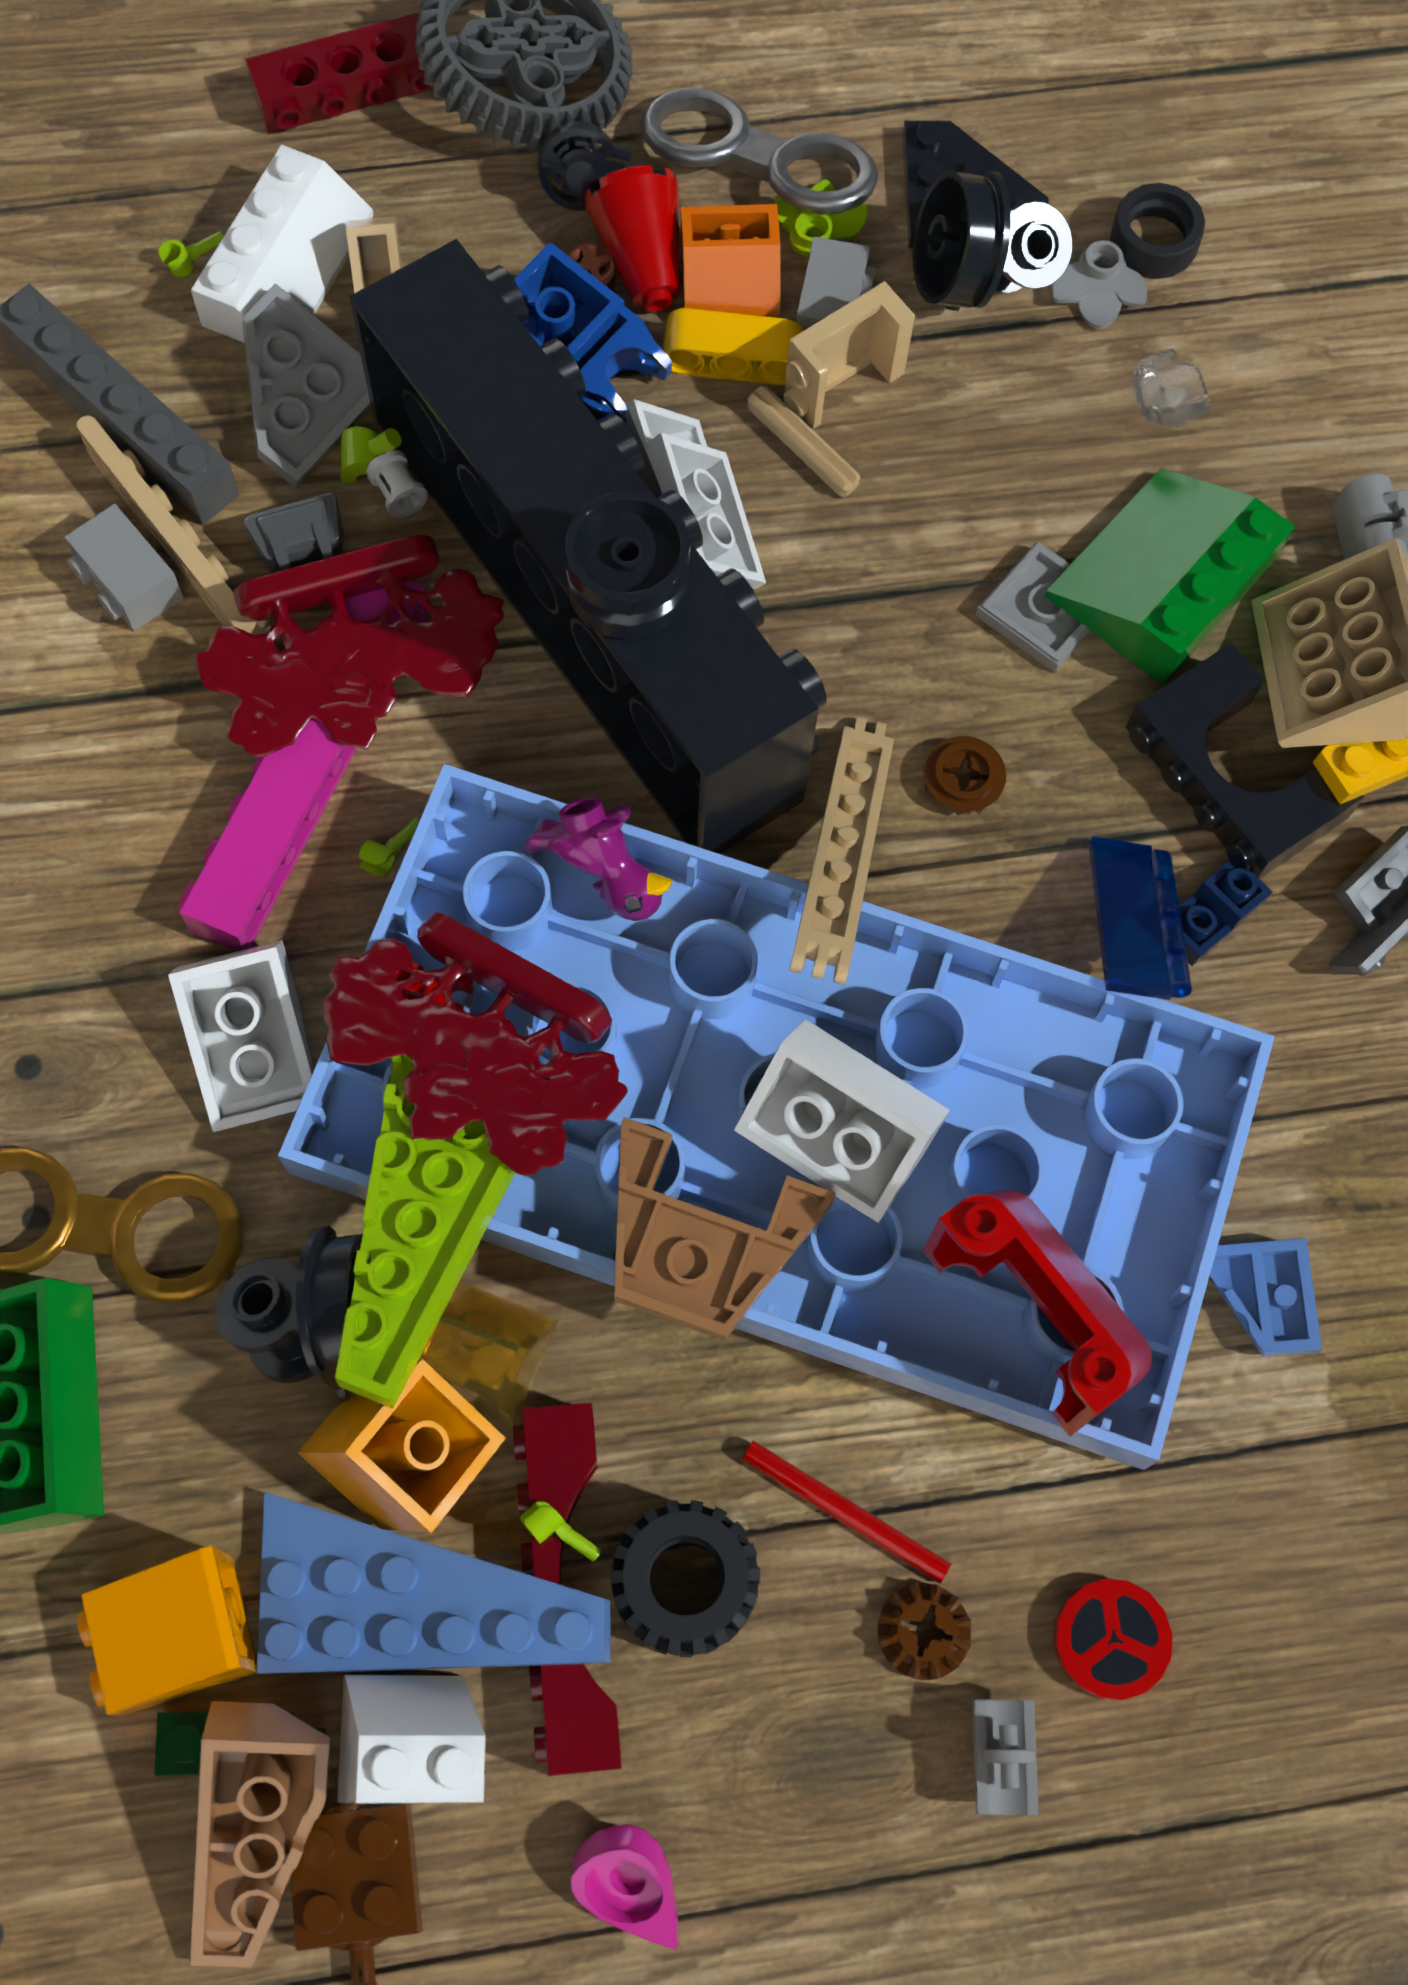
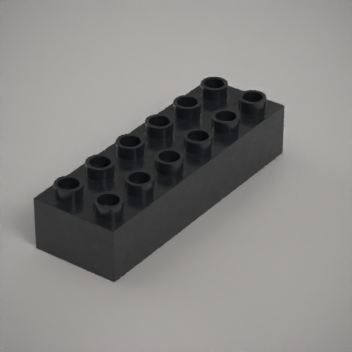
M456 238L350 295L349 298L373 418L383 431L392 428L399 433L401 445L396 449L404 453L411 470L424 485L433 500L685 843L720 854L804 802L811 756L819 750L815 734L818 710L825 706L827 702L823 683L813 665L800 651L790 649L778 656L757 628L764 623L763 610L754 590L744 576L733 568L716 576L696 550L703 545V536L699 523L681 495L674 490H669L657 497L671 505L685 522L691 544L689 587L686 603L674 622L652 636L627 640L608 637L592 629L582 621L572 608L567 589V566L564 546L569 524L583 506L601 495L625 490L651 494L654 497L655 495L638 475V472L644 466L643 457L636 439L625 422L614 413H610L597 421L580 399V397L585 395V383L581 371L567 347L556 338L539 346L525 328L524 324L529 321L528 309L519 287L508 271L502 266L497 265L483 273Z

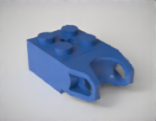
M551 242L514 278L523 295L529 313V321L524 324L525 328L539 346L556 338L567 347L584 379L586 391L585 395L580 397V399L592 415L603 418L610 413H614L626 422L627 406L617 395L614 386L609 381L618 372L633 370L661 380H665L671 374V359L654 341L644 321L624 306V300Z

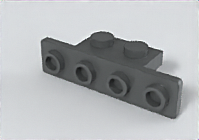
M1401 826L1333 891L1361 932L1330 962L1329 967L1334 974L1359 976L1370 974L1384 963L1386 959L1384 955L1397 942L1408 938V826Z

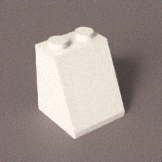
M343 1676L338 1803L484 1802L485 1733L464 1676Z

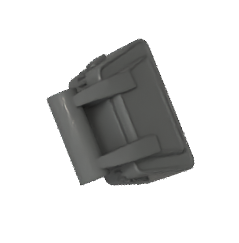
M333 493L322 494L246 516L243 520L254 553L272 573L331 558L342 552L343 529L341 527V514L336 495Z

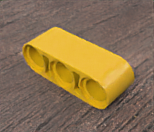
M680 308L668 314L663 351L672 361L671 372L676 374L770 385H785L790 339L803 332L804 328L799 323L784 318Z

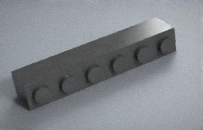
M27 284L0 305V334L7 349L82 417H94L120 451L124 452L129 449L141 464L145 474L199 523L204 525L239 496L229 461L32 285Z

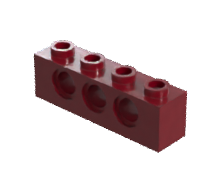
M419 12L246 58L245 61L252 92L268 134L294 129L315 121L337 117L355 110L381 105L388 101L432 90L434 86L425 84V71L419 69V55L415 53L417 33L415 27Z

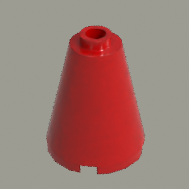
M639 165L623 168L599 179L601 189L592 195L589 188L585 192L584 203L601 241L614 258L615 268L633 304L643 307L647 312H658L669 308L673 303L672 300L680 292L679 185L677 177L671 169L664 167L666 175L654 174L652 165Z

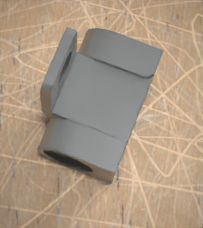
M1384 474L1365 475L1346 484L1332 507L1344 560L1394 538L1397 539L1408 560V490L1394 491L1391 479Z

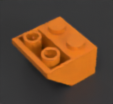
M777 204L681 207L680 253L684 308L780 318V234Z

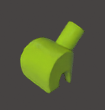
M350 427L345 429L341 434L340 478L343 484L357 483L359 475L367 474L366 469L370 462L377 456L400 446L401 437L399 433L392 428H388L379 435L366 427Z

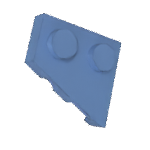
M1307 1238L1218 1245L1209 1278L1262 1357L1320 1353L1322 1344Z

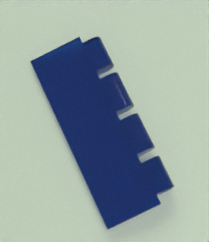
M1091 836L1089 852L1105 990L1170 1000L1171 997H1187L1192 992L1189 964L1186 958L1187 951L1183 925L1180 921L1181 912L1171 853L1159 849H1154L1153 851L1151 845Z

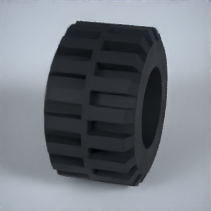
M678 1500L665 1502V1507L654 1510V1508L649 1509L642 1514V1518L637 1523H632L624 1532V1538L620 1545H617L613 1556L611 1586L614 1603L621 1620L637 1640L664 1655L673 1654L679 1655V1657H692L693 1655L708 1654L717 1650L718 1647L726 1642L728 1643L738 1634L747 1622L758 1597L760 1568L757 1566V1552L753 1542L749 1543L745 1536L746 1530L738 1521L734 1523L726 1517L727 1512L717 1506L715 1509L705 1507L702 1501L691 1500L690 1504H678ZM678 1544H691L707 1551L714 1558L720 1573V1587L713 1602L704 1610L691 1615L675 1614L662 1607L654 1597L650 1586V1572L654 1561L665 1549Z

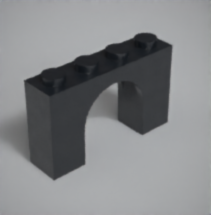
M1231 642L1136 704L1126 729L1129 731V737L1137 750L1143 754H1148L1160 768L1162 778L1167 786L1176 793L1180 792L1190 804L1198 823L1206 831L1213 832L1226 847L1228 858L1231 860L1234 857L1243 869H1250L1261 879L1347 820L1364 796H1359L1340 805L1316 768L1291 785L1281 790L1267 793L1251 792L1238 788L1225 780L1216 771L1207 753L1206 734L1250 705L1264 682V679Z

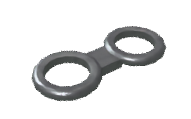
M679 88L663 93L646 106L640 121L643 140L656 155L667 161L688 167H713L727 162V168L768 182L770 187L784 202L807 212L837 214L857 208L873 195L878 180V173L873 158L859 144L845 137L828 133H807L790 139H784L751 127L748 115L739 104L717 91L703 88ZM682 110H701L711 112L722 118L728 124L731 131L720 141L707 145H691L671 138L660 125L670 114ZM808 155H826L838 158L849 164L856 172L858 179L847 188L838 191L821 192L807 189L796 183L788 174L787 167L795 160Z

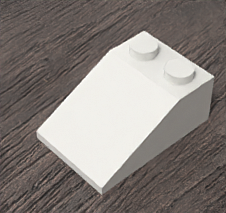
M280 940L178 966L171 971L168 977L212 1131L217 1132L297 1111L314 1069L298 995L283 941Z

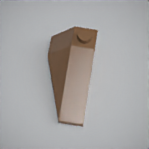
M212 1701L201 1741L190 1966L253 1967L278 1911L281 1897L291 1874L296 1869L303 1854L304 1845L315 1820H318L326 1801L330 1738L275 1704Z

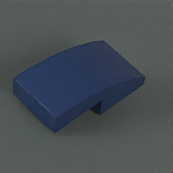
M1233 857L1207 878L1192 896L1162 919L1155 931L1193 967L1266 901L1273 891L1250 869H1243Z

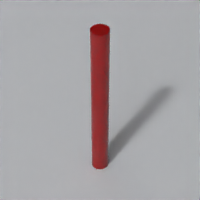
M753 1440L742 1461L941 1584L952 1565L950 1562Z

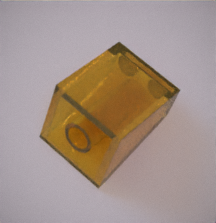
M460 1280L420 1358L424 1359L479 1413L513 1427L556 1329L558 1320Z

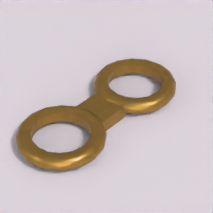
M29 1147L0 1149V1175L9 1171H28L41 1176L49 1183L55 1198L54 1217L47 1232L27 1248L17 1252L0 1253V1276H23L48 1265L64 1250L112 1258L118 1276L136 1294L159 1303L190 1302L213 1292L232 1273L242 1251L243 1221L234 1199L216 1182L192 1173L164 1174L141 1184L125 1200L78 1193L70 1172L51 1155ZM171 1197H190L204 1202L214 1211L219 1223V1243L212 1259L200 1271L182 1279H163L149 1274L140 1266L134 1251L135 1231L142 1216L155 1204Z

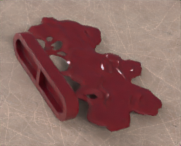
M413 535L257 577L242 583L234 590V599L239 614L244 619L250 621H264L273 618L276 621L267 634L253 635L234 626L219 627L215 635L209 640L207 650L199 652L194 658L204 688L221 694L236 696L240 699L241 703L231 714L227 737L235 744L244 746L245 752L250 755L264 757L287 746L294 745L299 732L304 729L311 718L323 721L333 741L350 747L368 750L377 732L376 720L387 716L396 702L397 697L392 687V683L396 678L406 675L418 681L422 687L434 694L460 698L469 697L482 677V668L492 660L494 652L499 647L494 627L504 618L502 610L504 600L483 594L478 587L475 575L461 568L448 570L436 580L434 588L429 593L415 591L404 586V582L424 577L433 572L438 567L440 560L435 541L432 537ZM385 588L390 601L379 617L368 621H356L349 617L344 601L345 598ZM439 596L443 600V606L437 608L430 603L429 598ZM404 599L407 600L409 607L417 605V602H419L431 613V618L427 622H420L407 614L402 602ZM327 603L331 604L333 610L329 618L323 619L312 630L303 631L289 617L291 613ZM396 608L400 618L391 623L388 620L389 614L392 609ZM283 634L285 649L278 652L273 645L274 639Z
M432 912L418 928L417 939L430 956L445 965L444 968L438 970L414 969L411 952L405 943L394 938L376 941L360 957H337L335 959V966L329 972L330 979L335 987L322 1002L324 1009L323 1019L329 1027L326 1036L329 1058L336 1063L367 1066L383 1062L390 1057L400 1055L409 1057L414 1068L403 1079V1088L406 1100L414 1104L415 1108L409 1119L411 1139H450L469 1122L482 1121L486 1136L489 1139V1153L496 1156L516 1174L524 1176L536 1174L541 1168H552L564 1161L567 1134L562 1124L566 1120H606L628 1093L626 1085L618 1081L620 1070L617 1067L615 1055L604 1051L574 1054L562 1048L559 1037L561 1031L580 1042L592 1044L598 1042L611 1026L612 1019L610 1014L596 999L443 913ZM401 970L412 973L406 980L397 981L395 979L396 974ZM463 975L498 995L486 1012L471 1014L455 1005L451 996V985L460 976ZM423 980L422 984L427 987L433 981L437 982L438 986L426 996L408 999L402 994L404 988ZM442 992L446 997L445 1004L438 1008L433 999ZM510 1003H513L548 1023V1025L528 1037L518 1035L511 1021L506 1019L504 1010ZM547 1046L553 1053L552 1058L547 1064H541L538 1058Z

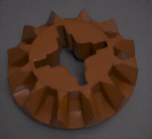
M969 736L952 737L940 742L929 753L923 769L925 791H929L936 799L938 807L946 806L953 809L957 816L963 812L972 811L980 814L986 807L997 802L1006 783V769L999 753L985 741ZM964 760L968 761L967 768L970 769V777L978 780H970L965 791H961L960 786H958V778L950 776V774H958L960 767L963 766Z
M914 1583L906 1586L888 1599L880 1613L877 1628L880 1648L887 1661L898 1672L916 1680L942 1678L960 1666L971 1647V1619L967 1615L959 1597L951 1594L938 1584ZM933 1607V1627L940 1630L941 1634L949 1636V1639L929 1641L926 1648L922 1649L921 1656L919 1657L917 1656L919 1649L917 1645L918 1636L914 1632L909 1631L908 1627L902 1626L901 1621L906 1623L911 1621L920 1622L924 1615L929 1612V1608Z

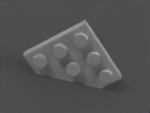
M275 283L244 315L243 333L257 457L297 489L341 441L342 432L347 428L353 427L371 408L361 354Z

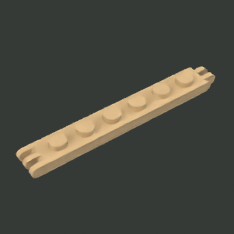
M81 417L77 422V428L89 457L223 627L234 626L253 635L267 634L271 628L270 626L262 629L256 621L246 620L239 614L234 593L225 583L229 580L226 571L213 554L205 558L197 548L201 543L190 524L185 519L177 522L170 514L173 507L162 489L157 484L149 487L142 477L145 476V472L135 455L129 449L121 452L94 417ZM279 637L275 638L274 648L276 651L281 652L285 649V646Z
M861 717L856 718L855 728L844 726L789 968V971L800 974L806 959L814 961L811 977L823 979L826 965L834 966V983L842 985L846 983L894 743V738L885 736L887 724L876 722L874 733L865 731L867 719Z

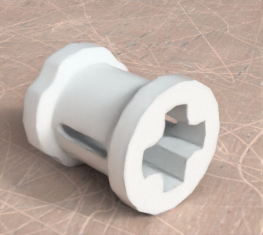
M390 450L377 456L366 469L367 478L372 485L380 488L386 498L385 508L391 517L404 518L410 516L426 503L428 492L422 483L415 482L408 470L407 458L403 452Z

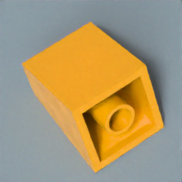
M419 1358L394 1409L357 1394L333 1409L298 1451V1454L377 1527L385 1530L432 1533L506 1438L424 1359Z
M212 1545L81 1594L84 1611L77 1613L78 1629L84 1646L86 1648L93 1647L97 1670L90 1672L91 1690L97 1706H105L107 1715L121 1717L257 1674V1658L233 1557Z

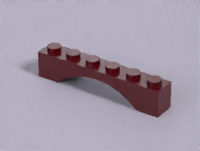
M592 1402L523 1409L524 1425L513 1426L515 1460H526L528 1483L517 1484L519 1519L536 1502L544 1501L550 1504L564 1521L569 1524L583 1490L598 1469ZM554 1532L540 1544L531 1534L532 1542L521 1543L523 1573L561 1585L562 1552L565 1542ZM585 1664L529 1666L532 1702L543 1701L545 1726L534 1727L536 1765L547 1764L548 1776L550 1777L622 1769L617 1705L595 1682Z

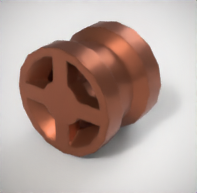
M593 242L582 243L574 247L568 256L614 292L615 261L608 248Z

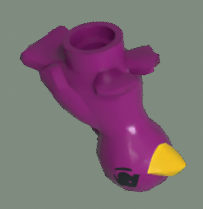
M597 797L583 798L567 804L559 811L561 822L545 819L526 840L524 851L534 854L551 850L578 870L598 876L601 881L593 883L592 886L600 891L599 897L604 900L607 907L613 913L627 920H644L657 912L662 902V895L670 889L673 880L653 873L629 854L621 828L623 822L630 817V807L619 805L605 812L601 800Z

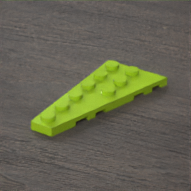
M406 1055L391 1057L393 1063L389 1084H386L383 1105L385 1109L380 1136L376 1139L362 1220L364 1230L360 1250H357L354 1266L355 1282L351 1305L346 1311L335 1375L339 1387L394 1409L515 1175L513 1170L496 1156L489 1153V1139L486 1136L482 1121L469 1122L450 1139H411L409 1119L415 1108L414 1104L406 1100L403 1079L414 1066L412 1060Z

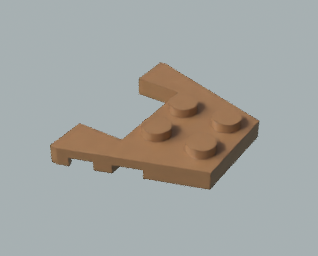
M624 1117L620 1133L614 1301L725 1341L831 1208L836 1193L787 1175L767 1230L731 1219L654 1191L672 1143V1134Z

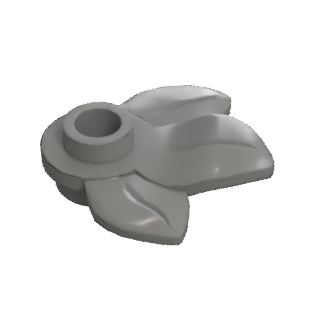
M1097 241L1081 253L1078 262L1068 264L1063 274L1053 283L1052 298L1056 303H1078V312L1084 322L1095 329H1104L1114 323L1119 315L1122 304L1133 307L1145 305L1147 285L1141 274L1126 266L1123 252L1116 244L1110 241Z

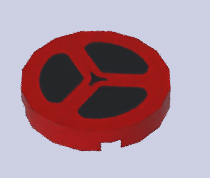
M1103 1579L1080 1587L1065 1601L1054 1622L1053 1647L1063 1672L1079 1688L1085 1690L1084 1692L1097 1699L1122 1701L1146 1693L1163 1678L1172 1658L1173 1633L1165 1610L1148 1591L1129 1581Z

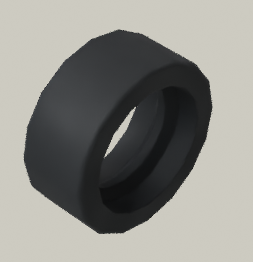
M1164 183L1143 184L1129 191L1119 203L1112 225L1110 242L1116 244L1122 250L1126 266L1141 274L1142 277L1152 279L1173 277L1186 270L1196 257L1206 223L1202 207L1191 194L1177 186ZM1155 216L1164 218L1178 227L1184 236V240L1175 245L1168 246L1150 244L1139 238L1130 224L1140 217Z

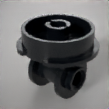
M947 171L941 174L931 185L917 219L913 243V271L917 289L926 302L944 305L947 310L959 311L960 307L982 308L986 306L994 292L1008 293L1021 288L1033 289L1048 286L1055 282L1068 266L1072 252L1071 232L1062 214L1048 204L1030 202L1011 209L1008 189L1000 172L987 171L985 176Z
M330 1226L317 1228L309 1235L302 1248L298 1267L283 1259L266 1258L254 1261L241 1268L227 1281L217 1300L215 1318L221 1335L233 1347L248 1352L254 1366L272 1381L295 1383L308 1379L318 1373L329 1387L336 1389L337 1396L341 1400L347 1401L357 1395L339 1387L335 1375L346 1311L351 1305L355 1282L354 1266L357 1250H360L363 1233L337 1237L336 1231Z

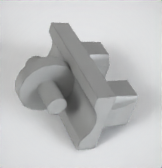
M972 1700L975 1814L1039 1815L1035 1701Z

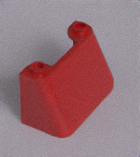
M1000 1190L973 1195L962 1200L938 1219L922 1251L939 1273H942L951 1266H965L974 1269L975 1273L982 1279L1000 1264L1004 1263L1075 1351L1070 1360L1055 1371L1063 1381L1064 1392L1060 1404L1051 1413L1070 1437L1137 1385L1147 1375L1152 1363V1354L1146 1339L1027 1195L1016 1190Z

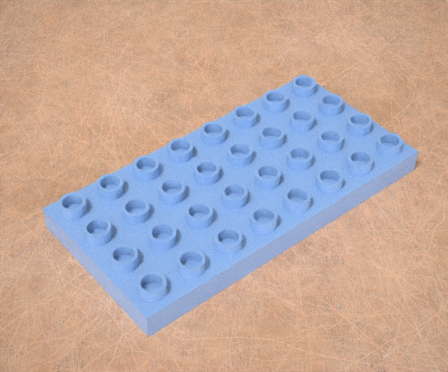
M443 765L364 953L376 941L394 938L405 943L412 954L413 963L422 966L425 970L444 968V964L430 956L420 945L417 939V930L432 912H440L455 919L596 999L610 1014L612 1019L611 1026L598 1042L592 1044L580 1042L561 1031L559 1037L562 1048L574 1054L604 1051L615 1055L616 1064L620 1070L618 1081L626 1085L628 1093L606 1120H566L562 1124L567 1134L564 1161L552 1168H541L536 1174L524 1176L515 1173L481 1238L482 1241L615 1286L620 1133L624 1117L672 1134V1143L654 1191L759 1229L767 1230L787 1175L818 1187L821 1186L738 1134L734 1129L782 1041L806 1019L950 1111L880 1222H875L835 1196L831 1208L735 1329L1142 1470L1159 1461L1275 1036L864 901L862 902L845 985L834 983L835 967L826 965L823 979L811 977L814 961L807 959L800 974L791 972L789 968L808 883L623 823L621 831L624 835L629 854L653 873L673 879L670 889L662 895V902L657 912L644 920H627L613 913L607 907L604 900L599 897L600 891L592 886L593 883L601 881L598 876L578 870L551 850L534 854L524 851L526 840L545 819L561 822L559 811L567 804L450 765ZM474 982L475 990L473 994L465 993L464 991L451 993L454 1003L463 1005L465 1012L471 1014L486 1012L498 996ZM510 1003L504 1010L506 1019L511 1021L518 1035L528 1037L548 1025V1023L513 1003ZM327 1042L325 1043L278 1154L288 1174L366 1200L376 1139L380 1136L385 1109L383 1105L386 1084H389L393 1063L391 1057L383 1062L367 1066L336 1063L330 1060ZM547 1046L538 1058L541 1064H547L551 1060L552 1051ZM1000 1190H1016L1033 1200L1143 1335L1151 1348L1152 1363L1147 1375L1071 1437L1051 1414L1060 1404L1064 1392L1063 1381L1055 1371L1070 1360L1071 1356L1075 1353L1064 1337L1004 1263L980 1279L974 1269L965 1266H951L942 1273H939L922 1251L938 1219L970 1196Z

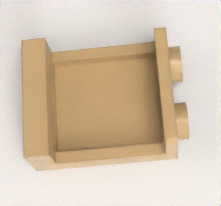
M885 281L790 339L788 362L786 365L785 392L783 395L784 402L811 429L821 425L825 392L870 364H873L888 383L905 374L915 314Z

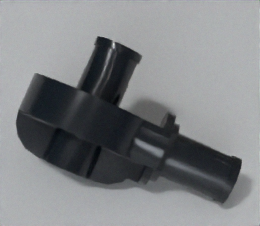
M581 121L568 122L556 127L544 139L538 153V171L545 192L555 203L570 210H586L584 203L585 192L590 188L593 195L601 189L599 179L605 175L623 168L639 165L632 164L630 160V147L613 144L612 140L602 129ZM574 137V142L569 144L567 138ZM653 169L654 174L666 175L665 171ZM552 173L554 180L558 186L562 183V179L563 191H565L566 193L558 190L551 183L547 175Z

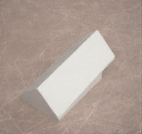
M633 399L627 404L626 425L636 439L643 457L644 466L639 471L642 480L656 498L669 490H674L686 501L699 523L703 536V545L696 550L716 576L733 568L744 576L752 589L766 584L726 452L707 447L698 419Z

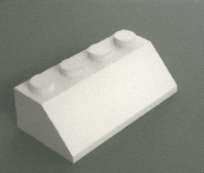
M281 144L191 289L201 326L245 343L243 333L244 315L275 283L314 315L349 257L346 235L347 221L372 218L374 216L373 209L325 161Z

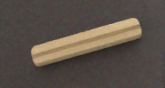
M762 385L749 395L748 409L834 492L841 497H847L858 487L860 474L767 386Z

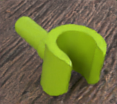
M219 231L187 247H184L183 243L178 240H167L159 247L158 255L164 264H168L174 276L184 278L192 272L194 267L193 260L217 247L224 236Z
M414 817L393 838H390L386 845L368 839L359 852V859L363 860L360 868L376 876H387L394 866L397 853L413 837L420 819Z
M536 1502L520 1516V1521L540 1544L555 1532L562 1541L592 1562L597 1559L601 1552L599 1547L573 1530L547 1502Z

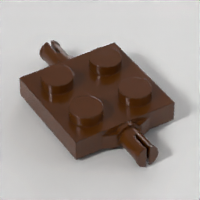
M335 1768L333 1772L337 1807L330 1808L320 1814L318 1820H315L304 1845L300 1861L290 1877L296 1951L322 1947H332L343 1951L349 1950L351 1984L377 1985L373 1946L382 1943L390 1937L423 1932L411 1803L382 1807L369 1803H338L339 1768Z

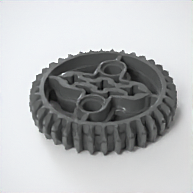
M424 0L421 3L415 27L417 32L415 53L419 55V69L425 71V84L434 86V99L446 100V113L459 112L461 125L469 122L476 125L477 135L483 131L493 134L494 144L501 138L510 140L512 149L519 143H524L532 153L538 144L542 145L544 139L552 130L562 124L581 121L593 124L600 129H607L608 125L616 117L617 112H620L630 88L629 82L632 77L633 67L631 63L632 49L628 47L629 34L622 31V19L613 17L612 4H601V0H487L485 4L486 18L472 19L466 23L463 31L459 32L457 36H446L445 26L448 18L459 8L478 0ZM542 7L551 10L557 15L546 16ZM592 66H600L602 81L599 89L584 100L561 106L565 98L564 84L577 82L582 78L583 73ZM486 87H505L509 99L498 95ZM574 137L567 138L569 144L574 142Z

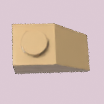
M396 216L347 221L346 235L354 293L402 268Z

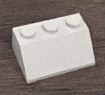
M805 1019L782 1041L734 1131L822 1188L835 1192L836 1197L879 1223L924 1155L950 1110Z

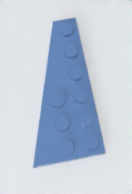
M264 1492L257 1674L611 1663L610 1600Z

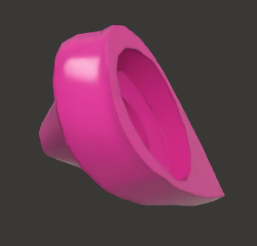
M632 1824L615 1825L597 1831L586 1839L573 1857L571 1890L578 1903L600 1920L647 1941L677 1950L679 1943L678 1914L672 1874L659 1843L646 1830Z

